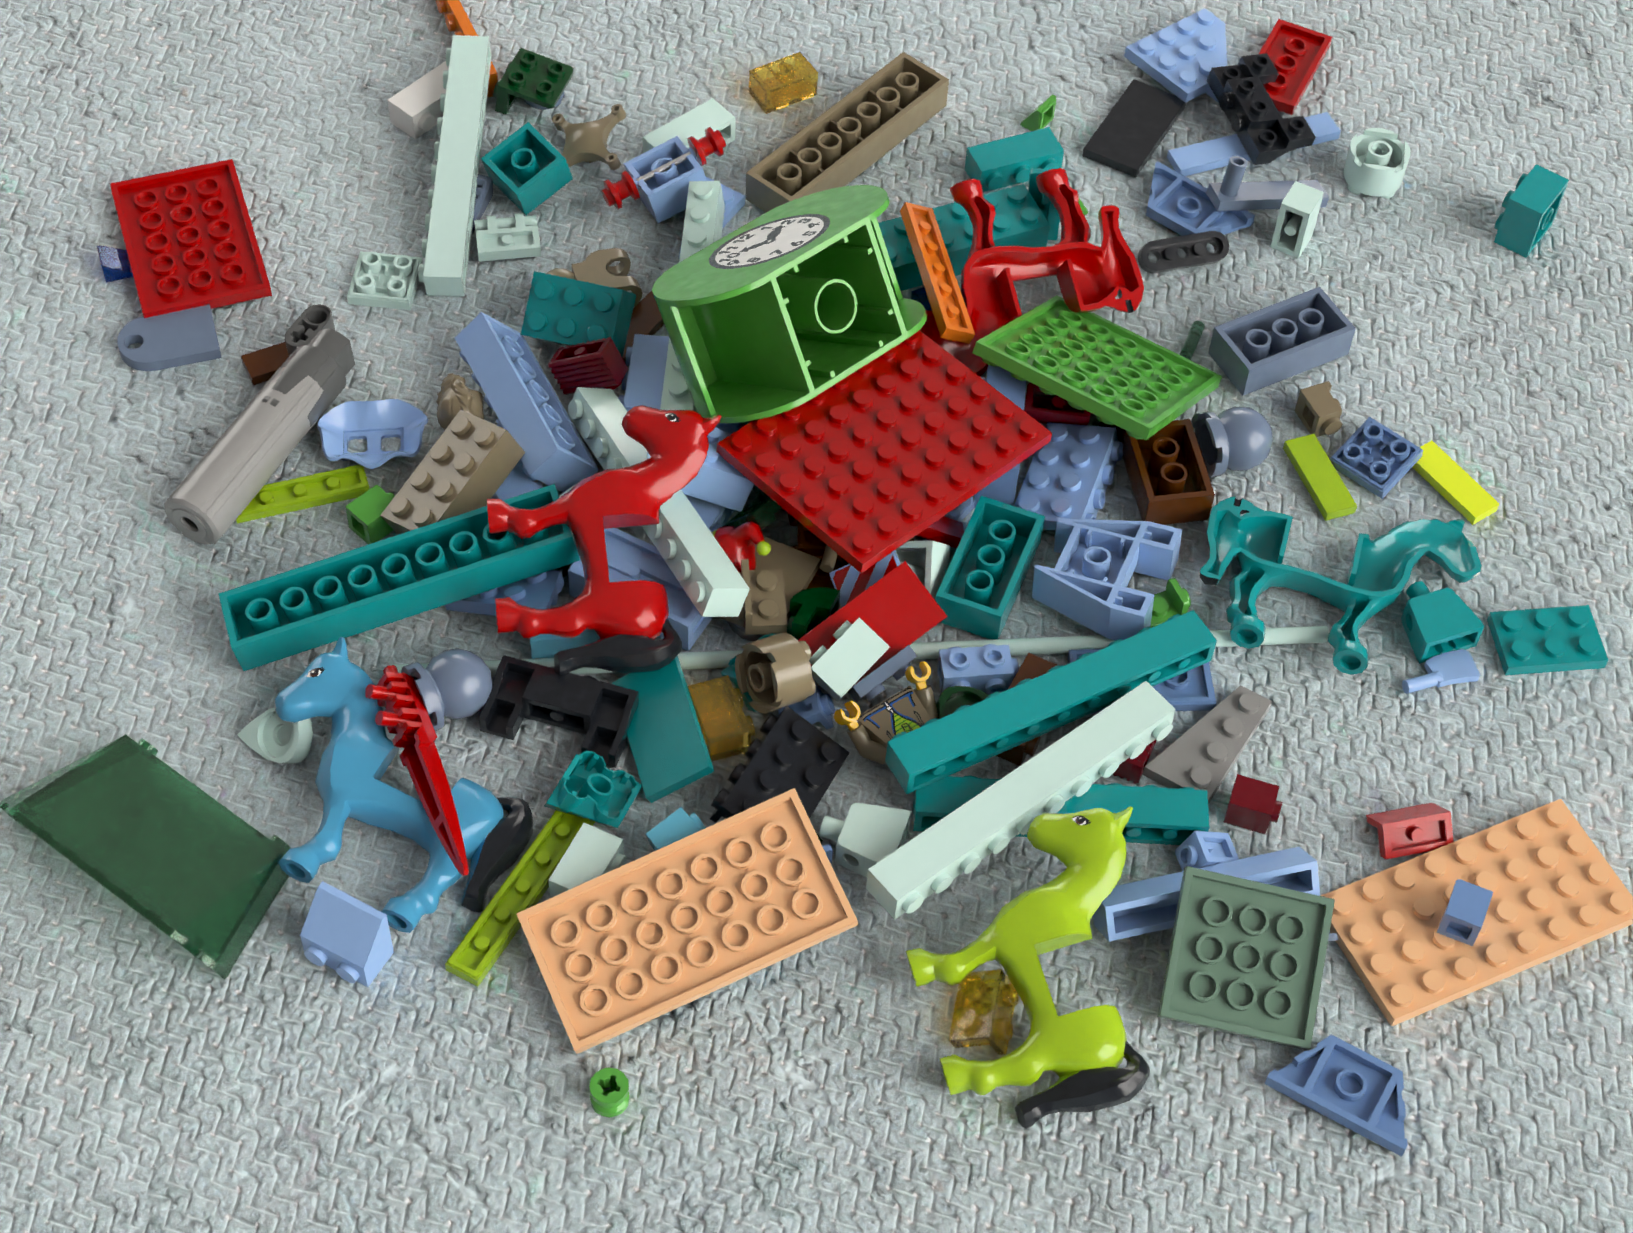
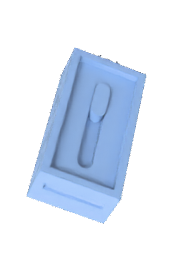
M617 528L604 529L609 582L646 580L664 585L668 596V620L682 641V649L689 651L713 617H702L655 546ZM581 559L571 563V567L568 569L569 592L575 598L582 593L585 586ZM661 632L660 636L658 637L663 639V633Z

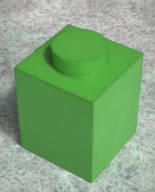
M375 485L346 505L349 528L367 544L378 542L394 531L380 515L395 495L391 492L386 493L380 486Z

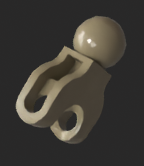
M621 248L594 251L583 262L571 264L572 272L565 268H555L546 273L625 291L631 290V293L636 294L634 307L642 298V290L638 281L632 276H627L631 262L626 251ZM615 261H620L617 266H609Z

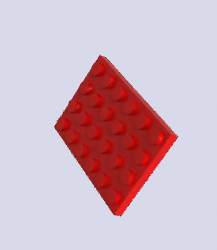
M233 159L110 183L144 318L209 304L212 309L272 296L270 283Z

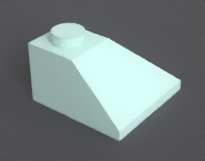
M907 541L895 550L901 564L906 561L935 599L949 567L950 545L936 541Z

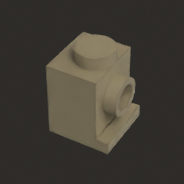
M1329 381L1301 389L1295 407V412L1310 434H1315L1316 437L1334 434L1342 427L1340 420L1342 414L1341 405L1331 395L1332 385Z

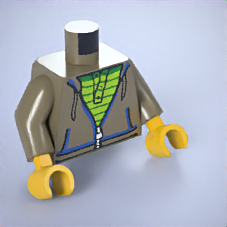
M919 662V668L922 672L920 678L915 675L912 665L908 666L905 671L907 680L916 684V689L913 690L911 686H908L860 714V708L857 703L853 701L846 702L844 706L849 713V718L842 709L835 711V722L839 725H847V734L860 756L887 765L885 757L888 741L901 732H911L922 727L931 719H938L932 687L927 685L925 681L931 674V668L927 662Z

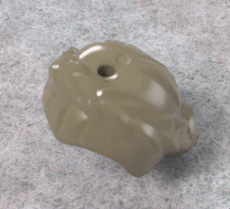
M453 373L448 374L443 379L441 391L437 393V419L443 430L448 427L460 410L484 420L482 394L479 391L468 388L465 385V379Z

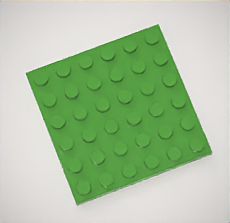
M1058 295L976 341L973 354L981 357L984 363L994 367H1001L1011 372V376L1015 379L1029 381L1039 386V389L1045 394L1057 395L1067 400L1071 407L1086 410L1096 415L1097 419L1110 425L1114 424L1126 430V433L1135 439H1149L1218 388L1222 379L1221 375L1095 313H1075L1071 311L1065 304L1064 299Z

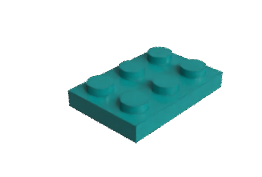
M1589 605L1490 612L1487 618L1505 675L1605 668L1609 661Z

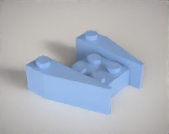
M1058 518L1056 521L1054 552L1061 553L1054 569L1035 565L1032 598L1108 639L1125 640L1132 637L1141 629L1150 627L1154 594L1127 588L1132 574L1136 572L1168 581L1179 559L1182 529L1150 521Z

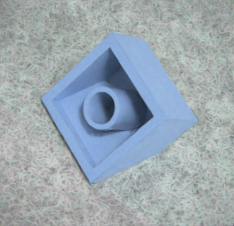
M323 881L320 883L300 934L304 955L317 966L326 965L336 970L337 974L349 983L358 982L369 987L394 953L387 914Z

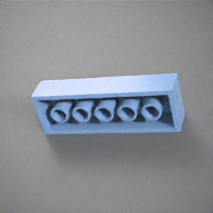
M479 313L455 337V340L461 349L459 352L461 358L469 364L473 371L471 374L473 380L485 393V402L495 411L498 417L496 419L498 426L506 429L524 450L525 454L521 458L524 464L522 466L523 472L533 481L539 480L546 483L547 486L555 484L556 489L565 492L582 479L594 475L599 470L524 336L485 313Z

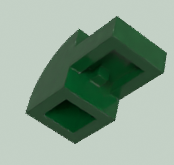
M818 587L806 589L795 594L790 599L787 633L799 640L838 611L840 607V590Z

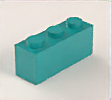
M1050 127L967 147L965 171L970 179L980 180L982 191L987 192L1029 181L1031 169L1062 168L1064 149Z

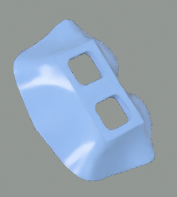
M399 399L347 401L325 413L318 421L317 429L320 431L322 450L329 461L353 460L366 468L375 469L391 458L416 456L422 445L423 429L428 423V418L419 408ZM398 437L401 439L399 450H381V440L383 438ZM353 439H366L367 450L361 453L348 452V442Z

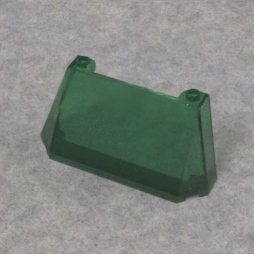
M125 734L0 802V809L16 822L34 833L184 947L197 958L202 952L198 959L224 980L230 974L237 959L289 877L278 863L286 852L291 849L287 843L276 835L268 839L157 758L155 755L159 751L143 738L135 742Z

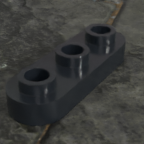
M1218 231L1153 240L1139 250L1138 263L1148 273H1160L1219 262L1228 254L1229 242L1226 236ZM1207 244H1211L1214 247V253L1208 252ZM1178 249L1185 251V258H1181L1178 255ZM1149 253L1156 256V263H1152L1149 260Z

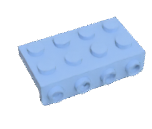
M1047 422L1046 428L1052 432L1051 441L1035 452L1014 506L1044 515L1043 529L1056 530L1058 518L1096 520L1098 510L1103 509L1105 504L1107 486L1113 483L1116 462L1121 461L1123 456V443L1119 442L1117 430L1113 427Z

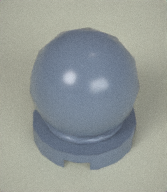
M1235 406L1221 412L1218 416L1210 411L1195 414L1191 419L1209 478L1223 475L1226 469L1232 471L1250 470L1262 464L1269 456L1273 443L1272 427L1264 415L1250 407Z
M459 648L444 650L430 660L426 669L419 662H413L403 666L401 669V673L404 672L414 677L416 687L435 731L443 728L444 716L458 720L471 717L481 711L492 690L493 684L490 669L483 659L468 650Z

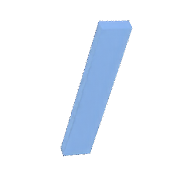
M1328 112L1304 117L1316 137L1312 145L1339 139L1341 131ZM1237 134L1168 150L1167 159L1174 170L1183 176L1226 167L1232 156H1240L1247 161L1251 160Z

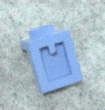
M1194 831L1175 850L1182 872L1186 866L1201 868L1239 859L1229 833Z

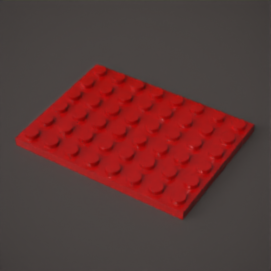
M919 330L905 341L806 403L774 416L751 421L718 442L716 452L856 570L863 573L1051 441L1052 432Z

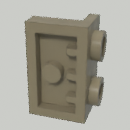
M741 559V572L739 573L750 588L741 612L737 617L738 621H744L745 635L787 633L783 569L749 570V560Z

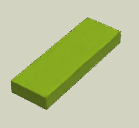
M1315 434L1286 440L1283 450L1324 520L1327 521L1354 514L1357 505Z

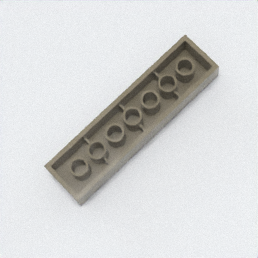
M902 52L746 172L745 199L764 212H768L800 197L846 186L946 107L949 79Z

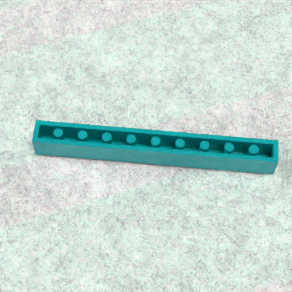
M1194 610L1183 615H1173L1166 622L1152 628L1145 627L1132 637L1125 640H1115L1104 649L1094 653H1085L1076 661L1064 666H1054L1041 676L1034 679H1024L1011 689L1004 692H994L983 701L971 706H961L948 716L941 719H931L918 729L895 735L887 742L885 762L904 792L909 794L1103 709L1145 681L1153 687L1210 662L1217 640Z

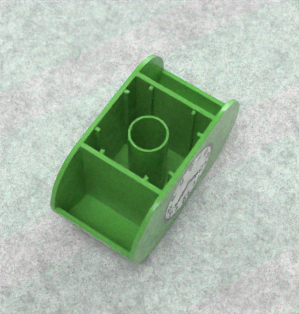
M872 185L844 186L816 192L782 204L672 266L655 281L652 287L655 301L696 411L703 418H710L721 414L722 417L719 423H740L767 418L791 410L816 397L894 348L923 327L927 320L925 308L918 301L902 297L877 221V217L889 205L888 194L883 188Z

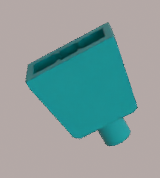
M1423 581L1415 582L1407 588L1406 594L1410 600L1407 601L1401 623L1419 664L1445 652L1460 649L1466 650L1477 646L1484 629V624L1453 589L1443 588L1430 592Z

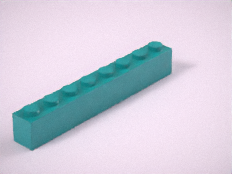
M972 775L963 777L947 776L914 791L913 831H925L1002 778H978ZM1118 783L1107 785L1092 784L1086 793L1079 797L1074 795L1057 812L1067 814L1093 808H1104L1112 813H1118L1132 806L1131 817L1122 832L1127 843L1181 845L1194 831L1208 832L1210 828L1207 790H1195L1191 787L1176 789L1159 788L1155 785L1139 787L1123 786ZM1018 834L1015 837H1027V834Z

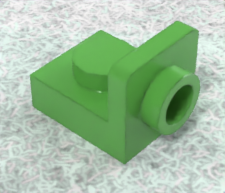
M1176 578L1168 580L1165 591L1154 594L1151 628L1166 622L1173 615H1183L1188 612L1191 605L1190 596L1185 588H1181Z

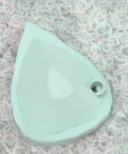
M274 707L256 717L237 735L250 748L267 760L282 764H295L302 762L308 757L313 737L312 722L310 718L295 723L283 721L278 717Z

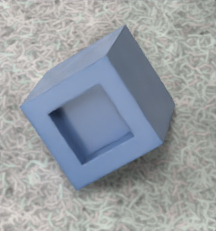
M1461 879L1456 880L1436 933L1473 946L1482 928L1493 891Z

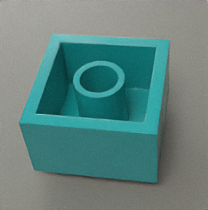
M529 122L481 158L488 177L493 179V183L525 215L529 214L573 179L566 158Z
M1537 164L1529 174L1523 173L1516 184V190H1509L1503 200L1502 207L1505 208V211L1500 214L1494 228L1498 231L1494 243L1527 258L1552 226L1569 179Z

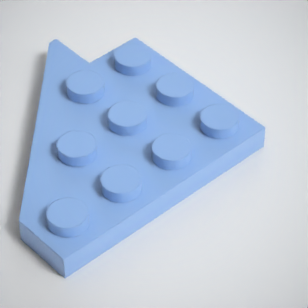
M1204 8L1127 46L1124 57L1185 103L1204 93L1218 102L1207 82V78L1211 68L1227 66L1225 23Z

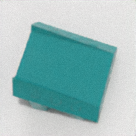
M584 751L580 755H575L544 807L618 828L640 791L642 784L636 782L632 775L623 770L613 771L606 768L604 759L595 752Z

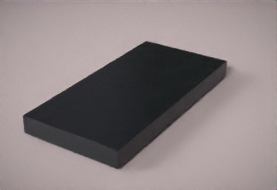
M1133 79L1083 148L1082 156L1136 178L1185 109L1186 103L1176 95Z

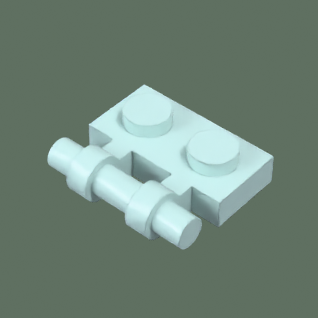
M515 213L514 217L496 218V215L486 216V219L474 220L479 262L541 256L536 215L524 216V213Z

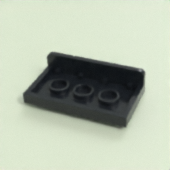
M788 706L778 716L771 713L760 728V731L764 733L761 740L756 737L743 755L748 758L746 763L743 765L739 762L729 775L727 780L732 783L729 789L726 790L723 787L712 801L711 806L715 810L709 819L714 823L721 817L727 819L795 788L810 818L850 752Z

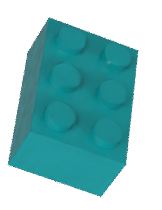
M534 271L521 335L565 346L611 337L621 357H623L636 294L618 288Z

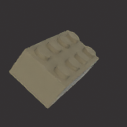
M460 410L380 516L399 535L485 507L487 499L492 498L525 452L506 429Z

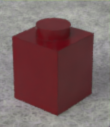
M1237 774L1223 822L1266 835L1270 821L1277 823L1283 802L1277 801L1276 798L1280 786Z

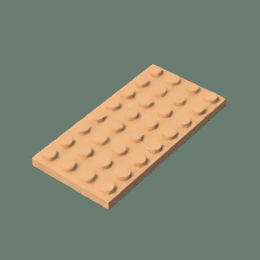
M795 788L517 913L519 922L576 1054L858 925V920Z
M1562 799L1321 895L1326 898L1335 899L1330 933H1337L1338 940H1335L1391 1027L1633 924V896ZM1458 879L1493 891L1482 928L1473 946L1436 933L1448 905L1454 884Z

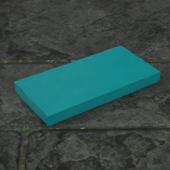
M678 656L660 670L632 672L612 682L613 685L639 691V705L627 731V736L647 800L653 803L714 772Z

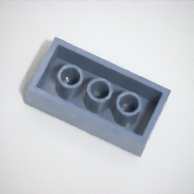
M1317 287L1214 327L1208 354L1242 396L1348 355L1356 328L1322 288Z

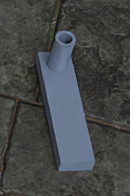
M1232 156L1230 158L1222 183H1209L1206 191L1217 211L1280 209L1282 201L1295 181L1324 192L1320 208H1325L1329 200V196L1318 180L1242 182L1248 162L1240 156Z

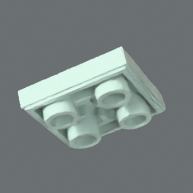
M360 251L347 294L348 304L411 311L419 281V264H423L422 257Z

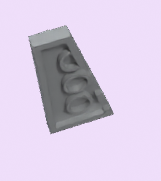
M1239 686L1144 767L1142 775L1167 788L1191 787L1195 790H1207L1209 804L1268 713L1272 701L1243 686Z

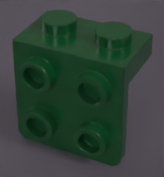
M520 48L513 61L508 63L501 80H498L493 91V97L496 98L495 111L506 115L517 97L545 108H554L573 76V67Z

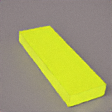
M1431 440L1419 447L1423 449V455L1412 468L1472 525L1497 511L1499 503L1437 444Z

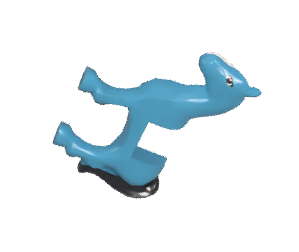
M339 637L332 652H326L317 656L303 674L281 690L275 698V710L278 717L283 721L295 723L313 717L332 718L330 742L322 754L315 780L317 789L324 802L321 825L313 838L300 847L289 849L278 863L288 876L300 882L309 883L317 874L320 865L336 860L342 846L344 823L348 817L368 825L391 830L414 840L429 852L428 867L421 880L404 895L390 898L381 911L387 914L390 927L400 932L410 933L415 929L422 915L432 914L437 910L442 893L462 875L454 866L439 840L421 801L380 781L399 751V747L394 746L393 742L387 738L385 726L376 724L375 716L378 711H383V707L378 705L377 700L368 699L365 696L367 685L375 684L363 669L349 661L345 639ZM461 778L451 790L466 857L471 859L469 878L462 896L461 905L473 912L480 913L485 908V898L489 887L500 875L514 865L527 846L533 834V817L529 804L523 799L495 797L491 791L466 778ZM503 810L508 812V815L504 818Z

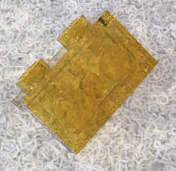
M1001 969L971 972L958 984L948 1040L955 1048L990 1045L998 1055L1007 1054L1008 1043L1013 1036L1012 1019L1014 1007L1018 1004L1019 995L1007 975Z

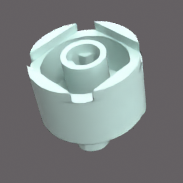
M1382 128L1366 129L1358 137L1356 134L1350 142L1343 168V176L1348 183L1347 189L1354 194L1362 193L1382 198L1393 197L1395 191L1402 184L1410 158V147L1405 141L1403 144L1397 139L1398 134Z

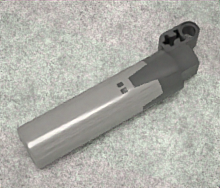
M321 304L312 305L304 310L285 333L288 359L164 503L169 521L185 537L205 545L216 544L346 387L345 376L355 365L350 340L335 330L332 311L329 307Z

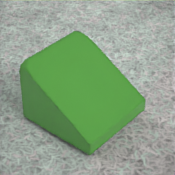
M1052 94L1042 102L1020 125L1030 131L1045 128L1054 119L1056 96Z

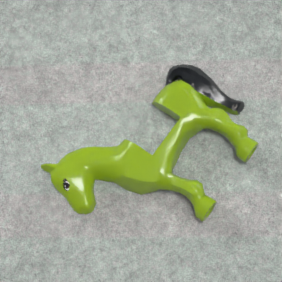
M1132 806L1118 813H1112L1104 808H1093L1076 813H1043L1036 816L1029 826L1027 832L1028 840L1034 848L1056 856L1067 868L1050 882L1038 888L1024 891L1004 905L988 928L965 948L947 954L931 953L921 948L906 951L916 987L926 985L935 980L950 986L959 984L977 967L988 961L996 960L1003 966L1010 982L1020 996L1030 1020L1029 1036L1021 1046L1006 1056L990 1061L966 1060L955 1054L939 1058L950 1095L962 1093L969 1089L978 1095H986L1000 1086H1030L1039 1079L1044 1071H1053L1059 1076V1079L1053 1085L1021 1101L1015 1107L1018 1122L1022 1127L1028 1128L1048 1114L1058 1112H1092L1130 1101L1142 1090L1150 1074L1149 1065L1127 1042L1123 1021L1117 1008L1111 1005L1093 1006L1058 1016L1038 958L1040 954L1093 939L1090 919L1100 907L1102 901L1112 892L1122 876L1126 860V841L1122 832L1131 817ZM1123 1058H1125L1127 1061V1067L1118 1068L1119 1065L1123 1062Z

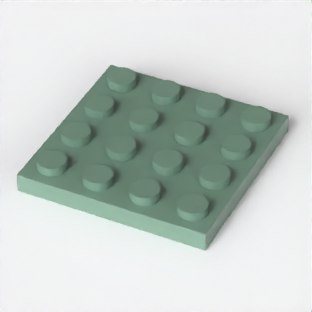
M1186 866L1183 871L1157 1017L1297 1049L1310 1050L1335 899Z

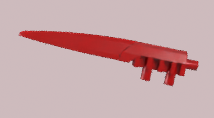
M389 665L384 668V675L377 685H367L365 696L368 699L377 700L380 707L386 708L384 711L377 712L375 722L377 725L387 726L389 733L396 734L392 740L393 745L404 748L399 757L403 767L407 766L426 814L454 866L461 875L466 876L469 873L463 837L449 783L434 743L437 738L436 732L416 687L414 677L404 672L399 673L396 666Z

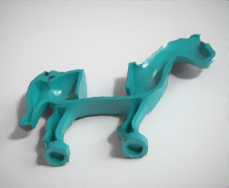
M1234 496L1220 501L1212 508L1207 528V544L1210 558L1200 569V578L1204 584L1217 585L1227 566L1237 555L1241 572L1233 576L1229 581V596L1232 603L1226 609L1227 621L1231 623V640L1238 646L1248 649L1259 647L1264 641L1266 627L1264 622L1258 619L1255 603L1261 593L1272 586L1310 594L1344 612V615L1332 626L1328 635V642L1335 649L1333 665L1342 673L1354 675L1362 673L1368 667V652L1359 641V629L1373 615L1396 600L1410 579L1412 568L1422 556L1425 555L1437 563L1452 579L1459 583H1465L1478 576L1482 565L1476 547L1462 532L1465 524L1464 520L1456 519L1444 523L1438 519H1419L1406 521L1375 540H1370L1369 534L1359 533L1347 584H1343L1311 571L1282 564L1293 517L1282 513L1264 511L1243 498L1238 500Z

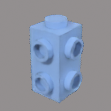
M988 644L981 647L939 649L937 674L941 693L946 688L953 686H969L981 690L988 695L994 692H1004L1008 690L1019 670L1017 659L1011 658L1009 645Z

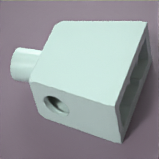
M856 802L851 804L845 821L825 816L820 828L819 837L837 842L835 861L839 865L867 878L870 867L904 845L909 831L911 811Z

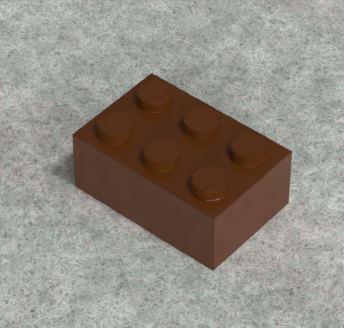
M1173 420L1147 440L1135 439L1129 436L1125 430L1122 442V457L1142 521L1168 525L1209 520L1215 494L1191 420Z

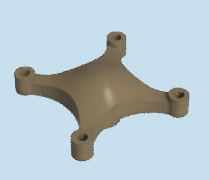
M621 104L613 105L611 113L606 117L585 123H569L562 114L553 116L552 122L556 129L563 131L566 136L562 155L566 158L569 167L583 161L587 163L601 161L606 163L611 170H616L621 166L617 155L607 150V139L611 130L618 122L626 118V113Z

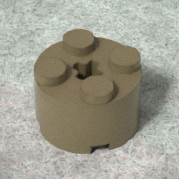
M788 633L775 634L745 644L741 647L744 649L743 652L736 656L735 673L739 688L742 693H749L753 699L749 704L760 713H769L801 702L816 691L809 662L811 659L810 647L805 641H798Z

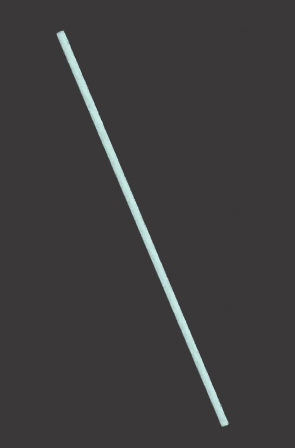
M1327 626L1266 628L1265 638L1261 645L1328 643L1329 630ZM1210 630L1217 640L1215 647L1238 646L1231 640L1230 630ZM1102 635L919 642L912 643L909 646L917 655L914 660L938 659L939 649L951 647H981L988 644L1009 645L1011 656L1028 655V653L1048 655L1068 654L1069 650L1104 649L1115 640L1108 639ZM743 650L680 652L677 656L682 670L727 668L729 661L738 654H741ZM554 658L521 659L547 667H554ZM501 660L484 661L491 671V678H495ZM429 663L420 664L423 666L424 669H426ZM391 664V665L396 666L398 672L401 673L402 667H403V666H406V665H408V664ZM583 667L569 673L597 674L617 672Z

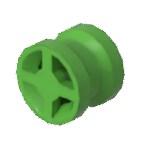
M604 1068L596 1072L591 1078L589 1085L592 1108L596 1113L604 1117L610 1118L620 1115L626 1110L630 1100L628 1078L622 1071L615 1068ZM612 1086L610 1090L603 1091V1089Z

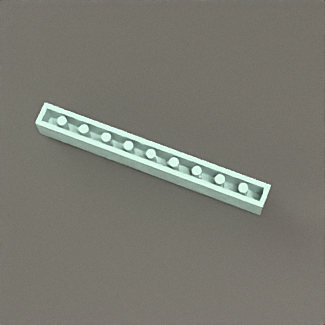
M453 35L452 47L446 49V65L449 66V71L444 70L443 87L446 89V94H441L440 110L443 112V117H438L437 133L440 136V141H435L434 157L437 159V165H432L431 181L434 183V189H429L428 206L431 208V214L425 215V231L428 232V239L423 238L422 256L425 257V264H419V282L424 283L427 296L464 297L477 174L479 173L492 59L489 36Z
M689 181L679 262L721 239L725 204L720 181ZM669 338L660 410H693L697 412Z
M577 387L573 400L568 405V416L603 469L629 467L647 460V450L645 447L626 435L621 425L627 410L613 390ZM679 490L660 506L659 524L642 525V527L702 617H738L750 588L683 491Z
M1147 681L1143 682L870 867L867 873L866 889L894 920L905 912L907 914L913 913L928 896L934 892L939 894L946 890L954 878L963 872L968 874L975 870L983 858L991 853L998 854L1008 845L1009 841L1018 834H1027L1029 826L1036 816L1043 813H1057L1064 806L1065 802L1074 795L1077 797L1082 796L1089 790L1093 782L1102 776L1104 778L1111 776L1119 765L1128 758H1137L1146 746L1155 739L1157 741L1164 739L1173 728L1172 721L1176 709Z

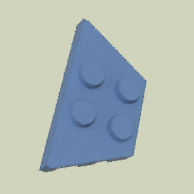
M1160 162L1155 164L1146 216L1181 236L1208 231H1218L1225 235L1251 226L1255 215L1247 210L1217 211L1206 194L1207 188Z
M550 570L447 604L445 607L446 610L496 616L495 598L510 597L519 605L535 609H550V606L557 604L559 599L558 593L562 591L564 580L561 571Z
M1330 1035L1317 1043L1313 1050H1305L1294 1057L1290 1064L1278 1071L1274 1069L1269 1072L1265 1085L1397 1155L1403 1156L1408 1146L1404 1134L1406 1113L1405 1102L1402 1099V1091L1404 1089L1403 1071L1334 1035Z

